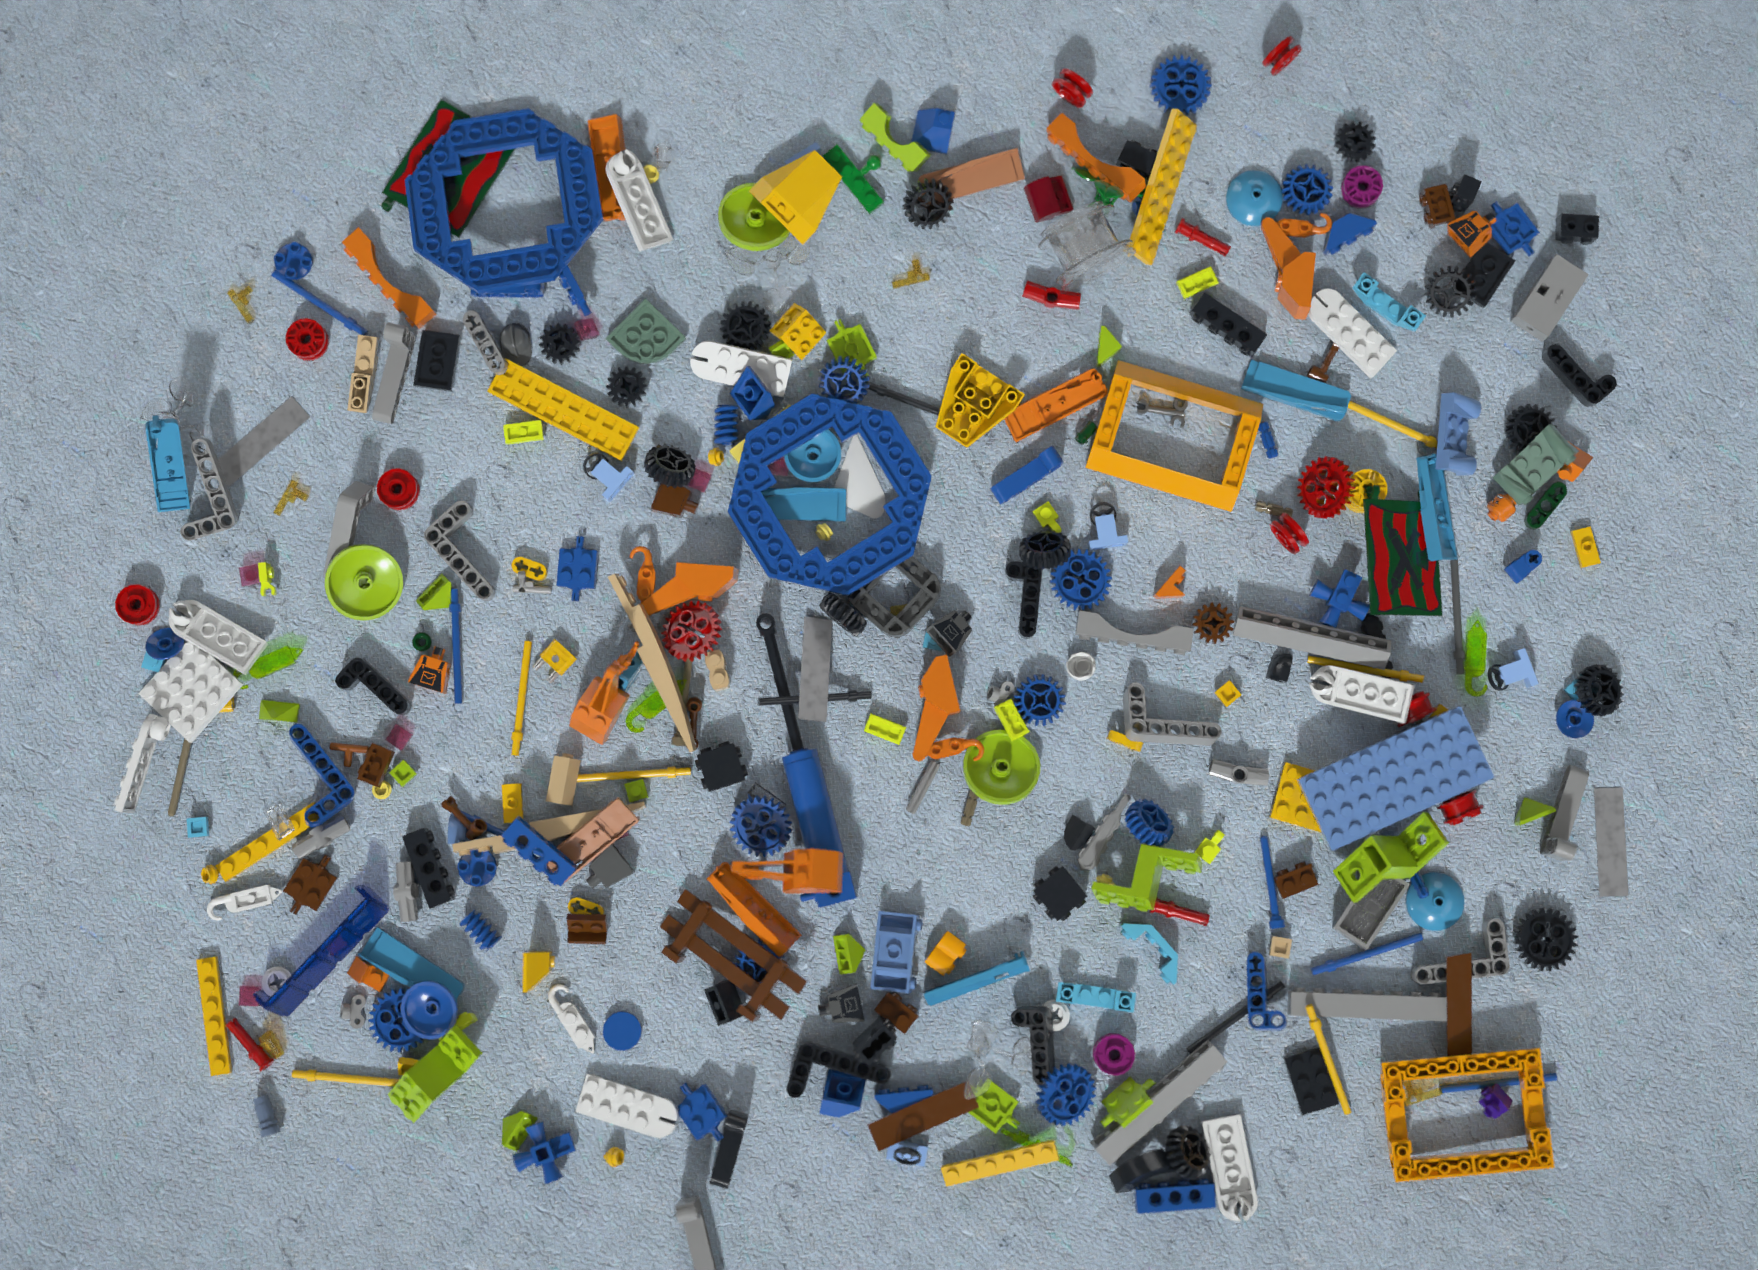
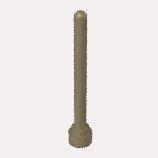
M689 659L684 663L681 696L686 711L692 670V661ZM677 729L674 737H672L671 745L685 747L686 744Z
M185 738L169 804V816L176 814L191 742H188Z

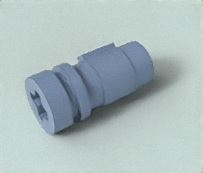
M269 1095L254 1098V1108L260 1123L258 1127L262 1130L260 1131L261 1138L281 1132L279 1125L277 1126L276 1124L278 1120L275 1119Z

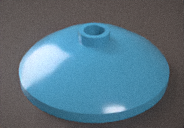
M1258 170L1239 174L1230 183L1226 193V204L1230 214L1238 222L1247 226H1261L1263 219L1267 217L1274 219L1279 213L1283 202V194L1278 182L1271 175ZM1258 192L1260 196L1255 197L1253 193Z
M826 430L785 455L784 459L790 472L798 479L806 482H819L829 478L837 470L841 461V447L836 436L830 430ZM815 453L817 457L815 459H811L809 457L810 454Z
M1432 872L1421 875L1429 891V896L1420 899L1417 890H1415L1411 883L1406 894V908L1409 916L1417 925L1427 930L1441 931L1453 926L1460 919L1464 910V895L1459 884L1450 876L1442 873ZM1437 898L1441 900V904L1439 906L1435 903V900Z

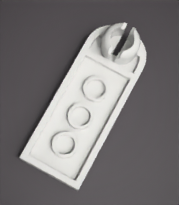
M629 150L620 151L608 160L606 174L639 252L671 242L673 240L640 161L633 152Z
M1323 289L1312 296L1311 307L1308 313L1310 319L1370 379L1374 377L1397 350L1337 291Z
M703 341L694 348L692 355L708 359L707 362L698 360L694 356L691 357V368L698 377L735 386L746 367L751 366L771 395L784 397L792 359L715 341Z
M185 600L173 603L176 611L185 615V617L177 615L174 609L169 608V625L176 635L244 675L247 674L268 646L265 640L198 601Z
M1331 665L1319 668L1310 677L1313 680L1330 683L1329 686L1309 682L1314 697L1322 703L1406 723L1414 685Z
M149 714L145 718L138 738L133 742L132 749L134 751L132 757L127 761L126 768L128 770L126 776H123L120 783L122 788L120 795H117L114 802L116 806L115 811L135 813L157 741L165 740L170 731L171 724L168 723L166 718Z
M589 1073L586 1074L575 1111L655 1138L670 1135L679 1125L663 1121L660 1117L673 1121L680 1120L678 1109L671 1100Z
M1236 1114L1201 1121L1206 1140L1205 1143L1209 1147L1208 1153L1211 1154L1208 1158L1211 1161L1210 1168L1218 1208L1229 1220L1241 1222L1236 1207L1237 1202H1239L1242 1219L1247 1221L1255 1213L1258 1200L1241 1115Z

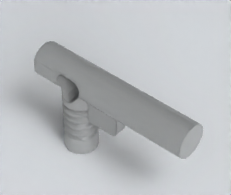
M525 571L518 572L519 585H513L512 589L513 592L552 593V586H534V581L526 580Z

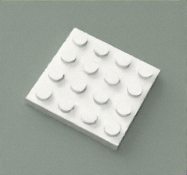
M185 641L182 650L170 658L138 694L162 717L166 718L168 723L188 742L192 743L244 684L214 656Z

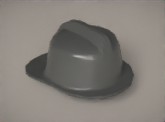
M520 323L506 325L500 333L502 355L504 358L520 366H525L532 356L528 329Z

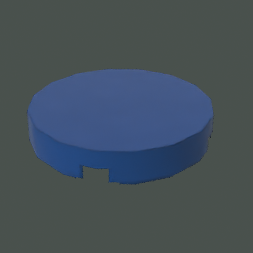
M620 1011L612 1014L607 1018L603 1026L604 1040L615 1050L625 1051L631 1049L639 1042L642 1035L640 1021L630 1012Z

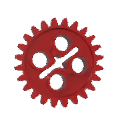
M1318 457L1317 461H1311L1312 466L1306 465L1307 472H1301L1304 478L1298 479L1302 485L1297 486V489H1301L1297 496L1303 498L1299 503L1305 504L1303 509L1308 510L1309 515L1323 519L1328 517L1334 518L1335 514L1341 515L1340 509L1346 510L1345 503L1351 504L1348 498L1354 497V494L1350 493V491L1355 489L1354 486H1351L1355 479L1350 478L1353 472L1347 471L1349 466L1345 465L1344 461L1338 460L1335 457Z
M690 601L689 606L683 603L682 609L677 606V612L671 611L672 617L666 618L668 624L662 626L666 629V631L661 632L665 637L662 639V642L666 644L664 647L672 656H675L678 660L681 658L685 662L687 659L693 662L695 656L700 660L702 653L708 656L707 650L713 651L712 644L718 645L715 639L721 637L718 631L722 630V627L719 625L722 623L718 618L719 615L711 606L709 607L706 603L702 604L700 601H697L696 605L693 601ZM679 625H683L691 631H687L685 628L680 627ZM696 631L698 634L703 635V636H705V637L702 638V637L698 636V635H697L696 633H694V632Z

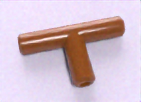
M330 743V750L345 751L344 767H351L353 752L366 753L369 746Z

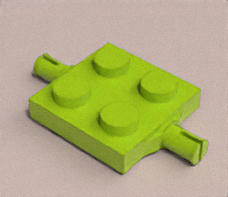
M842 319L834 322L839 332L827 339L826 342L836 361L838 362L839 356H842L843 361H845L846 356H849V362H852L855 358L857 359L855 364L858 366L859 363H862L863 366L860 369H866L865 366L877 359V356L861 324L852 328H845ZM840 368L842 374L847 371V368Z
M1129 1076L1101 1101L1108 1112V1115L1100 1121L1101 1124L1106 1128L1114 1120L1120 1123L1123 1128L1129 1125L1154 1103L1146 1092L1155 1084L1153 1080L1149 1078L1140 1085Z
M989 1078L977 1089L970 1085L979 1108L968 1112L970 1115L995 1134L1006 1122L1015 1129L1018 1128L1021 1122L1012 1117L1013 1110L1019 1103L1018 1100Z

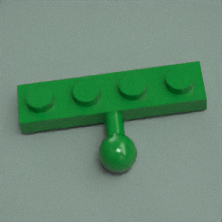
M837 144L823 155V158L842 176L841 180L869 215L884 204V201L863 177L870 170H878L880 168L881 159L878 156L872 155L868 157L866 165L858 170Z

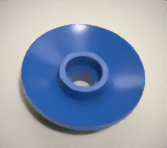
M163 628L149 636L145 649L150 657L165 660L177 655L182 650L185 640L176 635L171 628Z
M1576 700L1563 703L1556 713V724L1559 730L1570 738L1586 736L1594 725V716L1591 713H1585V708H1580L1581 702ZM1571 716L1575 719L1574 723L1570 722Z

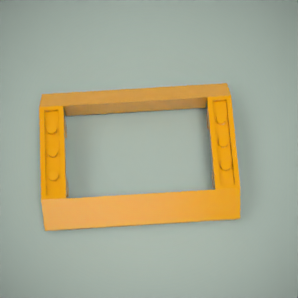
M1118 360L1085 468L1232 512L1241 489L1260 425L1264 404ZM1131 384L1231 415L1241 416L1235 430V439L1229 459L1221 477V485L1111 452Z
M1540 1048L1381 1063L1380 1082L1389 1159L1395 1182L1555 1168L1550 1128L1546 1126L1542 1096V1088H1545ZM1518 1070L1527 1147L1418 1157L1410 1156L1412 1147L1411 1140L1408 1139L1404 1108L1406 1096L1405 1089L1402 1087V1080L1409 1081Z

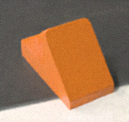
M1179 566L1153 597L1156 599L1184 597L1185 594L1175 587L1174 584L1179 585L1185 578L1183 573L1186 570Z
M356 956L347 972L358 983H364L379 992L383 990L390 977L373 964Z

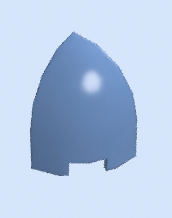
M451 813L448 822V844L471 841L466 837L467 828Z

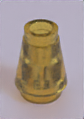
M271 1029L258 1038L260 1041L259 1045L275 1060L285 1053L276 1032L273 1033Z

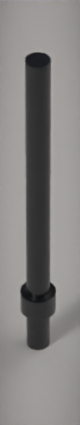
M865 381L870 384V387L865 389L876 392L881 397L887 396L937 416L939 415L940 408L887 389L885 385L880 384L879 386Z
M856 690L847 691V693L828 694V701L848 700V702H857V700L872 698L871 691L857 692ZM799 696L758 698L759 706L799 703Z
M1281 981L1267 989V1002L1273 999L1276 993L1285 988ZM1258 996L1256 999H1254L1253 1005H1261L1263 1001L1262 997ZM1248 1004L1186 1049L1189 1054L1194 1052L1207 1040L1211 1041L1248 1014Z

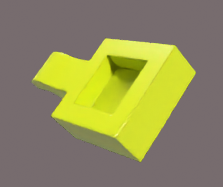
M1049 501L1032 511L1042 528L1048 525L1051 531L1055 530L1056 533L1062 532L1061 527L1055 521L1059 516Z
M267 562L258 563L261 595L265 597L266 590L270 588L271 594L275 596L277 590L271 585L272 578H274L273 567Z
M1217 830L1210 840L1204 837L1194 853L1199 854L1201 859L1211 864L1221 850L1217 844L1225 834Z

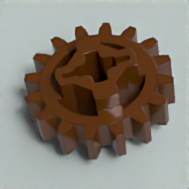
M1211 602L1209 607L1205 604L1202 605L1203 611L1200 609L1196 610L1198 616H1193L1196 622L1192 626L1197 627L1194 634H1200L1199 640L1205 638L1206 644L1210 640H1212L1213 644H1216L1217 639L1223 642V636L1226 638L1230 637L1228 631H1233L1234 628L1230 627V624H1233L1234 620L1229 619L1232 613H1226L1227 607L1221 609L1220 603L1214 607L1213 602ZM1208 612L1207 619L1201 620L1202 616ZM1217 612L1220 613L1224 618L1221 619L1217 615ZM1213 619L1214 622H1217L1219 624H1217L1213 628L1212 625L1206 623L1210 622ZM1225 626L1224 631L1218 635V629ZM1202 628H1205L1209 632V635L1206 634L1202 630Z

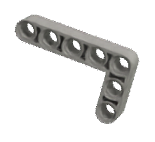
M387 322L384 329V339L390 344V349L375 401L372 419L393 424L416 337L408 327Z
M206 437L193 441L191 450L214 514L190 521L182 526L181 536L188 541L230 529L238 522V514L213 444ZM199 442H203L206 445L204 452L198 449ZM205 460H209L212 463L213 467L211 470L205 468ZM212 478L218 480V488H214L211 485ZM218 497H223L225 499V506H220L218 504ZM224 515H229L232 518L231 524L225 523ZM206 521H211L214 524L213 530L206 527ZM188 526L195 529V535H190L187 532Z
M355 481L341 492L337 501L323 577H325L326 569L334 556L343 549L353 546L360 511L372 501L375 492L374 486Z
M457 501L425 530L424 538L478 598L483 601H490L495 597V589L449 539L473 514V509L468 503ZM466 506L467 512L464 515H459L460 507ZM447 519H452V526L449 528H445V521ZM433 532H438V538L435 541H431L430 535ZM448 545L451 546V552L444 555L443 548ZM462 559L464 565L462 568L457 569L455 564L458 560ZM476 573V581L470 583L468 581L469 575ZM488 587L490 592L487 596L483 597L481 590Z
M1131 683L1123 694L1125 735L1130 741L1210 746L1222 734L1221 727L1213 722L1146 719L1145 689L1140 683ZM1132 709L1136 710L1138 714L1133 713ZM1133 727L1137 728L1139 732L1134 731ZM1151 728L1157 730L1158 733H1154Z
M1572 765L1567 767L1554 804L1556 812L1551 814L1540 848V854L1559 861H1571L1574 858L1577 844L1568 840L1589 778V771Z
M1487 918L1482 923L1486 958L1471 959L1472 978L1504 975L1510 969L1504 924L1499 919ZM1491 922H1495L1497 925V929L1494 932H1491L1489 928ZM1495 941L1499 943L1497 951L1492 949V944ZM1497 961L1502 963V968L1499 971L1495 969ZM1446 962L1418 965L1412 968L1410 975L1413 981L1420 984L1446 982L1447 965ZM1478 963H1481L1483 966V970L1480 973H1477L1475 970ZM1440 967L1444 969V975L1441 978L1437 976V970ZM1423 969L1425 971V977L1422 980H1419L1417 973L1419 970Z
M699 1196L678 1200L675 1205L678 1223H683L694 1270H717Z

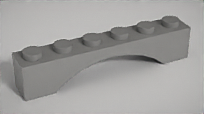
M1079 611L1075 635L1079 636L1081 640L1097 638L1098 642L1109 643L1110 640L1116 641L1117 645L1128 646L1129 643L1135 644L1136 648L1147 649L1148 646L1154 647L1155 651L1166 652L1167 649L1174 650V654L1185 655V652L1189 653L1191 651L1194 628L1175 625L1157 634L1134 635L1113 627L1099 613Z

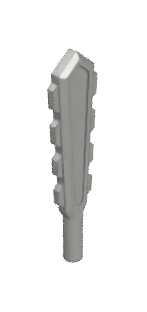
M1124 794L1115 810L1110 812L1109 815L1104 816L1102 819L1103 824L1097 826L1095 835L1088 839L1086 848H1082L1079 852L1077 861L1081 871L1091 870L1099 864L1101 860L1100 855L1104 854L1107 849V842L1112 840L1114 830H1117L1120 826L1121 813L1131 799L1129 795Z

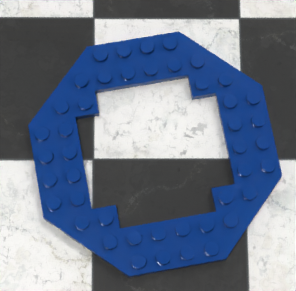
M529 108L453 121L446 134L437 140L431 152L422 158L417 164L416 170L405 179L414 251L478 294L555 281L603 221L592 149L587 145L584 146L568 133L562 132L548 120L540 118ZM534 145L537 162L555 159L565 223L546 226L548 243L473 256L470 239L452 241L444 177L462 174L461 157Z
M812 393L746 434L728 507V514L768 578L849 596L913 556L932 476L892 412L860 404H852L839 399L826 398ZM833 427L842 443L859 433L898 497L883 506L892 521L891 524L827 562L818 547L800 556L761 492L777 483L768 468L769 465Z

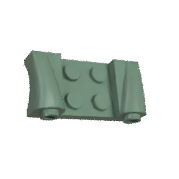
M1549 424L1509 464L1504 466L1493 479L1518 505H1527L1534 498L1532 495L1565 464L1568 466L1576 459L1575 455L1579 450L1571 445L1553 424Z

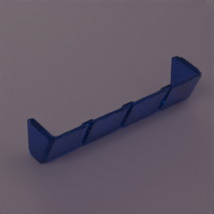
M357 885L355 889L365 899L271 997L264 990L253 994L256 998L255 1000L265 1010L282 1017H288L309 996V992L314 990L336 967V963L342 961L363 939V935L370 932L388 913V904L370 887Z

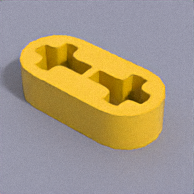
M516 557L512 561V570L517 574L519 571L516 564L523 561V564L528 569L521 568L520 571H525L527 578L542 581L547 577V568L541 563L524 557ZM541 567L543 575L536 577V574L531 569L538 570Z
M1109 730L1106 738L1137 752H1141L1144 744L1143 742L1130 741L1126 735L1113 730Z
M579 897L572 898L568 903V910L572 914H593L587 910L588 908L595 909V907H598L600 914L605 912L602 905ZM580 901L579 905L585 907V909H578L576 912L572 904Z

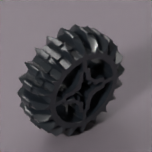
M927 178L924 179V183L917 180L918 185L916 187L913 184L910 186L912 191L906 190V194L909 197H903L905 202L903 209L906 210L904 214L906 217H909L910 223L914 222L915 227L920 225L922 229H925L927 225L929 229H932L933 224L939 227L938 222L945 223L944 217H950L948 211L953 210V207L950 205L954 203V200L950 198L952 193L948 191L947 185L943 186L942 181L936 183L934 178L931 179L930 183ZM934 192L942 196V203L935 200ZM931 201V204L929 206H925L926 203L928 204V202ZM914 205L922 208V216L914 212Z
M1447 266V272H1444V269L1441 267L1439 269L1440 275L1435 271L1433 272L1435 280L1431 277L1428 278L1432 285H1425V288L1430 291L1425 292L1424 296H1431V298L1426 300V303L1433 302L1430 309L1432 310L1437 307V315L1443 310V317H1446L1447 312H1450V317L1452 318L1454 317V311H1457L1459 316L1462 315L1461 308L1467 312L1468 307L1466 304L1473 306V302L1469 299H1476V295L1471 294V292L1477 291V287H1471V285L1475 284V280L1468 281L1472 276L1470 273L1464 276L1466 269H1462L1461 273H1458V266H1455L1454 271H1451V266ZM1451 276L1448 285L1436 286L1441 279ZM1457 278L1464 282L1467 292L1456 287ZM1453 282V291L1456 290V293H1452L1448 301V292L1445 293V290H1449ZM1434 291L1445 296L1444 305L1438 302ZM1456 297L1465 298L1459 305L1450 307L1452 299Z
M741 301V307H738L737 303H735L734 310L728 307L727 310L730 314L723 313V317L727 320L720 321L721 325H723L720 331L724 333L722 338L728 339L726 344L731 345L733 343L732 346L746 347L749 350L753 346L755 351L758 350L756 344L764 346L762 339L768 340L769 338L766 334L771 333L770 329L766 328L771 326V322L767 321L769 319L768 314L763 315L765 309L762 308L758 311L759 304L752 308L751 301L748 302V306H745L744 301ZM743 313L753 314L757 318L747 319ZM738 316V325L734 326V329L730 330L732 321L735 317ZM742 320H743L744 323L749 327V329H748V330H749V334H748L747 330H745V328H743V322H742ZM761 323L760 332L754 338L752 331ZM734 335H745L748 340H739Z
M1527 404L1525 408L1519 406L1518 410H1513L1512 415L1507 417L1509 422H1506L1504 426L1509 429L1505 430L1504 434L1510 435L1506 438V441L1512 440L1513 443L1510 447L1517 446L1516 452L1524 450L1530 444L1527 441L1530 438H1535L1542 431L1539 425L1540 422L1545 429L1555 421V418L1549 419L1548 417L1551 415V412L1544 413L1545 407L1538 410V404H1535L1533 407ZM1522 416L1534 417L1530 422L1520 420ZM1532 425L1533 430H1531V431H1534V432H1532L1531 434H1529V431H1528L1529 429H1528V427H1530V426ZM1517 429H1519L1522 433L1521 438L1517 432Z
M658 444L656 447H652L646 454L644 461L645 472L648 473V477L654 478V482H659L660 485L664 484L667 488L672 486L675 489L677 486L682 488L684 485H688L693 479L696 470L695 460L691 459V455L686 454V450L682 451L679 447L675 448L673 445L667 446L664 444L661 446Z
M1040 530V532H1033L1032 535L1028 534L1026 538L1022 539L1019 546V556L1023 564L1029 568L1033 567L1034 570L1038 568L1050 570L1052 567L1062 566L1064 562L1068 561L1071 554V544L1067 536L1061 532L1056 533L1055 530L1052 532Z
M828 593L819 604L820 609L851 635L858 636L864 631L867 625L866 620L837 595Z
M1597 664L1585 667L1578 673L1579 676L1575 678L1577 683L1574 685L1577 691L1574 694L1578 696L1576 701L1581 702L1580 708H1585V713L1602 717L1612 714L1614 710L1619 708V704L1623 702L1620 697L1624 696L1621 692V689L1624 687L1620 686L1619 682L1621 679L1616 678L1618 673H1612V668H1607L1606 665Z
M1186 1125L1170 1131V1134L1166 1136L1167 1141L1164 1143L1167 1146L1165 1152H1167L1168 1156L1166 1158L1169 1159V1166L1173 1167V1172H1177L1178 1176L1183 1177L1184 1180H1194L1206 1174V1171L1209 1169L1208 1165L1211 1163L1208 1158L1211 1154L1208 1153L1209 1147L1206 1146V1140H1203L1202 1133H1198L1197 1128L1193 1129L1192 1126Z

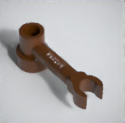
M1332 341L1321 367L1319 368L1313 364L1306 377L1323 383L1327 382L1329 375L1326 372L1339 350L1335 342Z
M691 697L687 702V709L690 711V725L696 742V748H698L697 718L698 712L702 708V701L698 697ZM695 703L698 707L694 709L691 707V704Z
M449 796L447 800L441 803L445 810L452 812L467 828L466 837L469 840H475L487 830V825L482 819H475L471 822L458 808L452 796Z

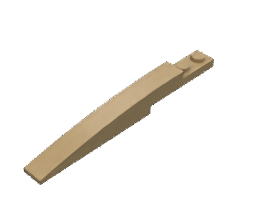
M614 573L608 579L643 644L637 651L689 752H694L697 748L687 711L658 634L644 605H634L636 600L631 592L628 593L624 577Z
M644 802L626 805L633 813L646 807ZM601 810L529 822V824L551 842L571 836ZM501 835L452 844L453 852L459 853V856L469 855L472 850L477 849L478 852L490 851V847H493V853L495 854L517 849L513 846H507L503 842L504 838ZM520 835V843L528 844V838Z

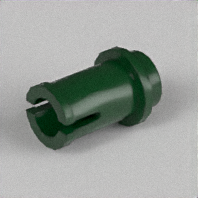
M1088 421L1084 428L1075 434L1076 437L1074 439L1080 445L1087 444L1088 439L1097 431L1098 427L1092 421Z

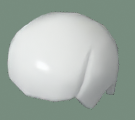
M1078 652L1072 654L1066 662L1067 672L1073 679L1079 681L1087 680L1094 674L1096 662L1089 653Z

